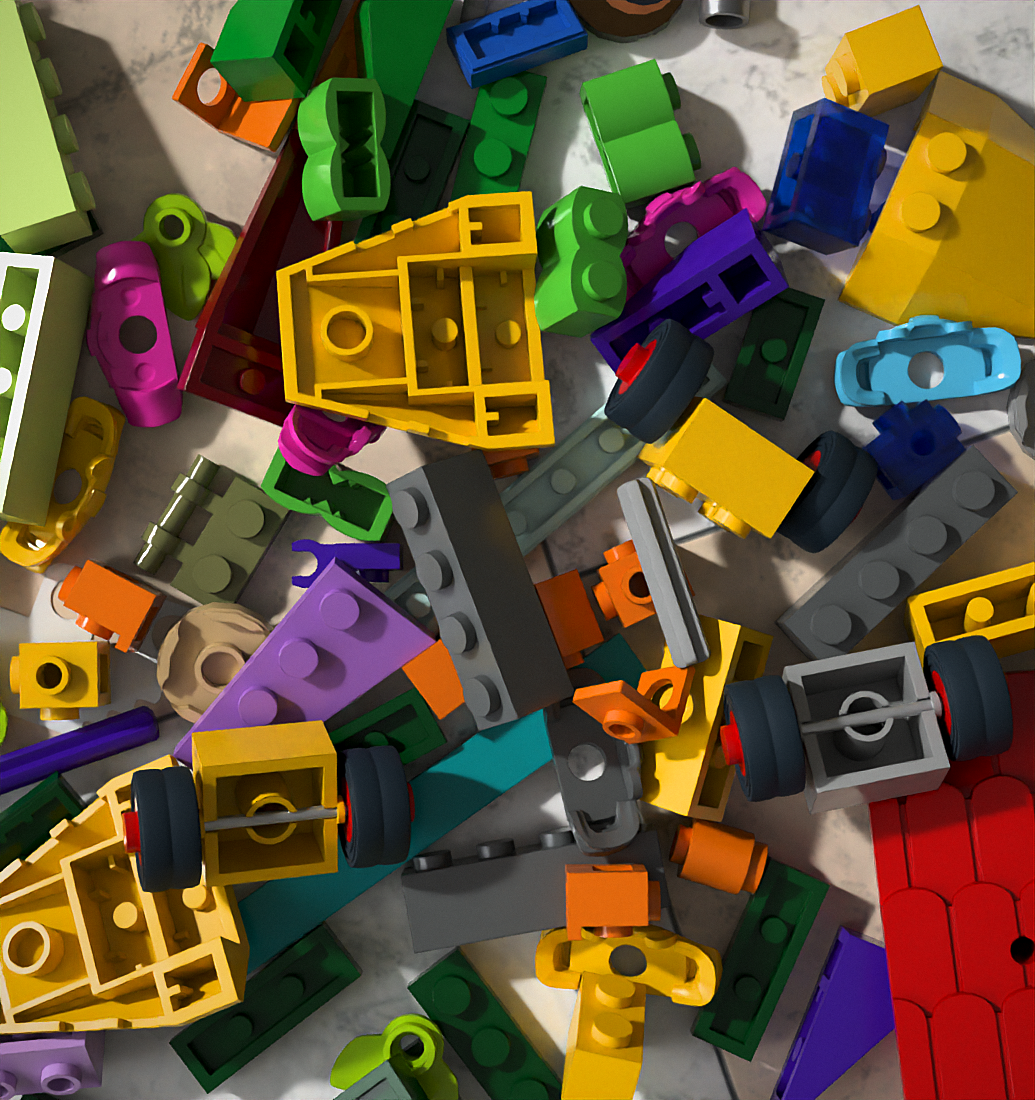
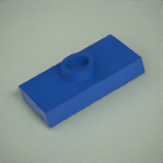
M528 0L446 28L447 45L471 89L586 50L588 47V33L569 0Z

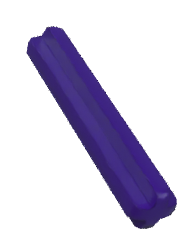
M141 706L1 755L0 795L45 780L56 771L62 774L156 741L160 737V732L154 712L147 706Z

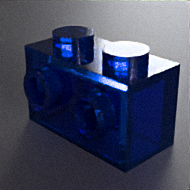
M822 98L793 111L762 231L826 256L858 247L871 223L872 213L869 204L875 181L881 175L886 164L887 151L884 145L890 125L827 98Z

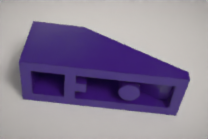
M745 208L689 244L625 303L619 318L595 330L590 335V340L615 374L629 350L636 343L641 345L648 335L666 319L679 322L692 334L704 340L789 287L780 257L749 210Z
M839 925L770 1100H815L895 1028L884 942Z

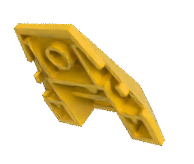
M939 71L914 125L913 131L916 134L871 235L860 247L837 301L894 326L908 323L911 317L938 315L941 319L956 322L972 321L973 328L997 327L1009 332L1015 338L1035 339V129L997 95L943 71Z
M532 191L467 195L449 202L447 208L414 221L411 218L391 225V230L357 244L351 241L276 271L286 402L488 452L554 447L555 437L550 383L544 377L541 333L534 308L536 287L535 264L538 252Z
M169 754L111 779L96 792L99 798L71 821L63 819L51 829L49 833L52 837L25 860L17 858L0 872V1035L180 1027L243 1002L250 945L233 885L206 888L203 875L201 874L200 884L193 888L169 889L152 893L143 892L139 883L135 853L126 854L122 815L123 813L131 812V779L133 772L180 766L172 755Z

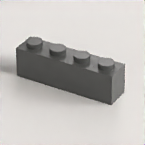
M974 445L956 451L774 623L810 661L846 655L1018 492Z
M477 449L421 466L386 484L392 501L394 516L402 527L416 564L417 577L426 590L439 625L441 640L449 651L463 688L465 703L473 714L478 730H485L517 720L575 694L483 451Z
M640 821L639 829L634 836V842L629 847L615 854L603 857H592L582 854L570 827L540 833L539 844L515 848L514 839L506 838L476 845L477 855L452 859L451 850H438L414 856V866L404 868L401 874L414 954L566 926L565 864L644 863L648 871V881H659L661 909L671 907L657 829L653 823L641 825Z

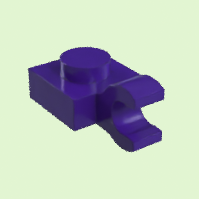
M308 539L292 543V551L301 553L311 552L315 555L318 563L317 569L310 576H292V584L301 588H309L334 557H337L369 583H389V571L403 570V545L400 543L320 544Z

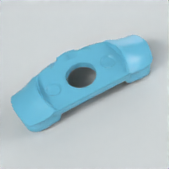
M919 315L909 318L908 323L890 330L879 331L876 339L855 343L848 350L840 352L834 366V385L841 403L853 407H883L974 397L1013 388L1021 374V357L1018 343L1014 336L1004 329L997 327L973 328L972 321L956 322L941 319L938 315ZM928 352L934 354L943 364V378L934 388H920L909 377V362L918 353Z

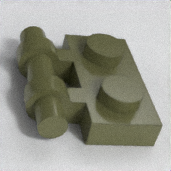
M198 454L187 474L185 475L180 472L170 489L175 494L157 524L150 521L141 536L146 542L133 563L150 574L155 575L168 554L183 563L170 584L172 587L202 605L212 602L237 604L293 510L276 503L266 493L235 476L223 497L208 489V486L220 466ZM198 505L213 515L196 543L192 545L180 538L179 534Z

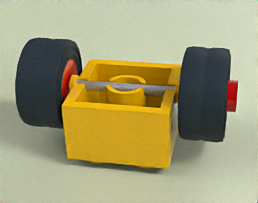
M672 319L663 321L648 335L641 345L636 343L620 363L615 374L618 379L608 397L604 410L605 415L612 422L627 429L630 434L645 442L644 447L636 458L651 467L646 477H650L655 485L676 498L680 497L692 504L695 498H698L703 502L697 511L700 515L729 533L731 531L743 539H746L750 531L770 539L775 532H778L810 553H818L827 548L860 513L877 476L878 463L875 458L861 447L855 446L851 440L842 434L830 430L818 436L795 459L707 398L696 397L695 395L710 369L714 357V349L708 342L692 334L679 322Z
M318 720L193 732V776L190 768L186 766L145 769L133 772L131 779V812H126L122 815L126 854L135 853L140 886L143 892L152 893L169 889L193 888L200 884L201 874L207 888L338 872V833L345 859L350 867L367 868L375 865L399 864L408 857L411 841V822L415 818V802L411 784L407 783L404 767L395 747L384 745L367 749H346L340 751L337 755L323 721Z

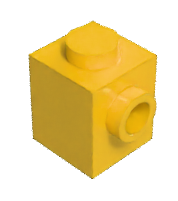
M110 641L19 643V656H13L10 664V686L13 694H20V709L40 708V720L80 719L79 707H100L111 704Z

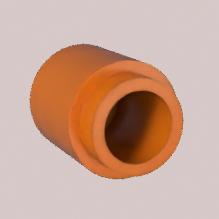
M693 818L689 827L681 824L678 825L672 841L669 861L678 864V878L737 895L740 890L754 894L765 868L768 844L756 841L755 834L716 821Z

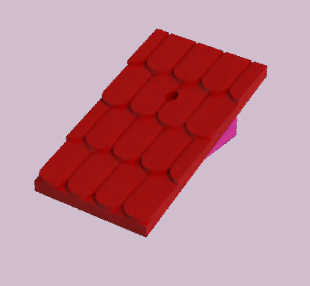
M1035 669L1005 671L1013 696V739L1009 750L1001 754L979 756L962 762L951 761L948 758L950 768L938 789L867 803L903 1100H1035ZM1021 937L1017 942L1013 943V941Z

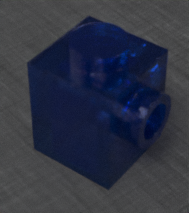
M927 399L908 408L903 400L896 403L872 422L878 433L860 446L877 461L878 471L876 479L892 500L909 495L966 450L957 439L962 434V431L954 417L940 404L932 407Z

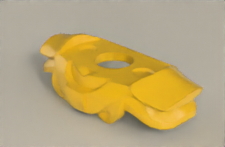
M85 396L78 397L71 402L68 409L45 527L8 521L0 533V553L9 560L20 564L25 569L34 573H43L51 562L80 533L91 517L95 518L101 510L107 496L105 490L114 468L120 436L126 421L125 416L116 407ZM75 469L81 477V490L73 501L67 504H60L54 496L55 481L64 471Z
M649 924V926H633V935L621 938L594 936L593 927H581V940L568 941L566 926L542 930L535 956L536 976L541 983L549 987L579 989L583 971L600 975L616 974L632 982L646 984V994L671 997L674 1003L689 1006H703L711 1001L718 991L723 971L720 953L717 949L694 942L652 924ZM621 945H632L638 948L646 957V970L642 974L633 977L620 974L612 965V951Z

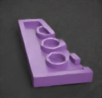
M334 557L176 745L173 757L193 771V732L322 720L324 723L436 642V635L337 557Z

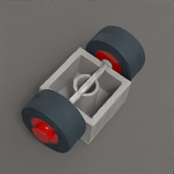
M973 635L959 638L955 641L947 640L927 646L924 652L923 669L915 641L785 666L782 677L779 675H769L726 685L724 688L726 725L720 726L721 743L727 765H735L741 788L749 802H760L774 797L795 795L804 791L809 814L811 815L936 790L941 785L950 768L948 758L951 761L962 762L979 756L1001 754L1009 750L1013 739V696L1008 677L1002 669L992 644L985 636Z

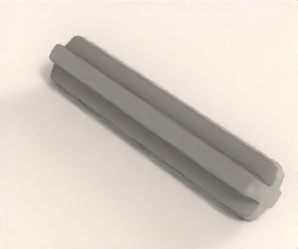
M650 477L629 481L618 487L617 496L673 664L677 668H685L703 662L710 658L711 651L655 483Z

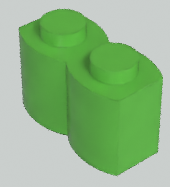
M653 59L582 83L579 93L592 136L600 153L610 190L613 193L621 194L626 210L652 202L656 197L665 192L672 194L694 184L696 181L694 171L701 169L700 154L693 135L690 132L681 134L675 120L673 111L681 109V100L676 82L670 72L661 74L656 60Z
M332 77L310 89L307 97L300 100L297 117L298 132L302 146L308 155L302 175V193L307 212L313 221H355L383 211L389 199L391 186L390 170L385 153L380 146L386 126V107L382 91L376 79Z
M579 186L542 213L537 225L536 241L537 256L543 271L537 280L534 293L535 314L541 331L582 338L619 318L627 296V278L620 254L624 249L628 234L627 210L621 194Z
M279 446L261 483L264 492L281 506L306 515L322 516L334 529L358 540L385 542L396 519L386 484L381 480L363 472L343 471L338 465H333L322 476L305 474L292 468L282 456Z

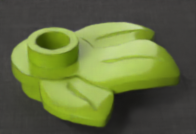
M171 193L157 198L150 204L144 215V231L131 241L147 243L155 255L161 273L162 291L166 308L186 321H192L203 309L211 289V280H218L238 238L230 228L207 221L204 210L194 199L184 194ZM168 215H175L182 220L184 232L180 238H174L166 232L164 222Z
M409 1013L396 1017L386 1026L382 1034H367L355 1037L337 1057L331 1071V1086L346 1090L384 1061L400 1053L430 1100H458L459 1098L457 1077L442 1059L444 1053L442 1033L431 1019L420 1014ZM407 1035L419 1037L424 1044V1051L416 1056L408 1055L402 1049L401 1039Z

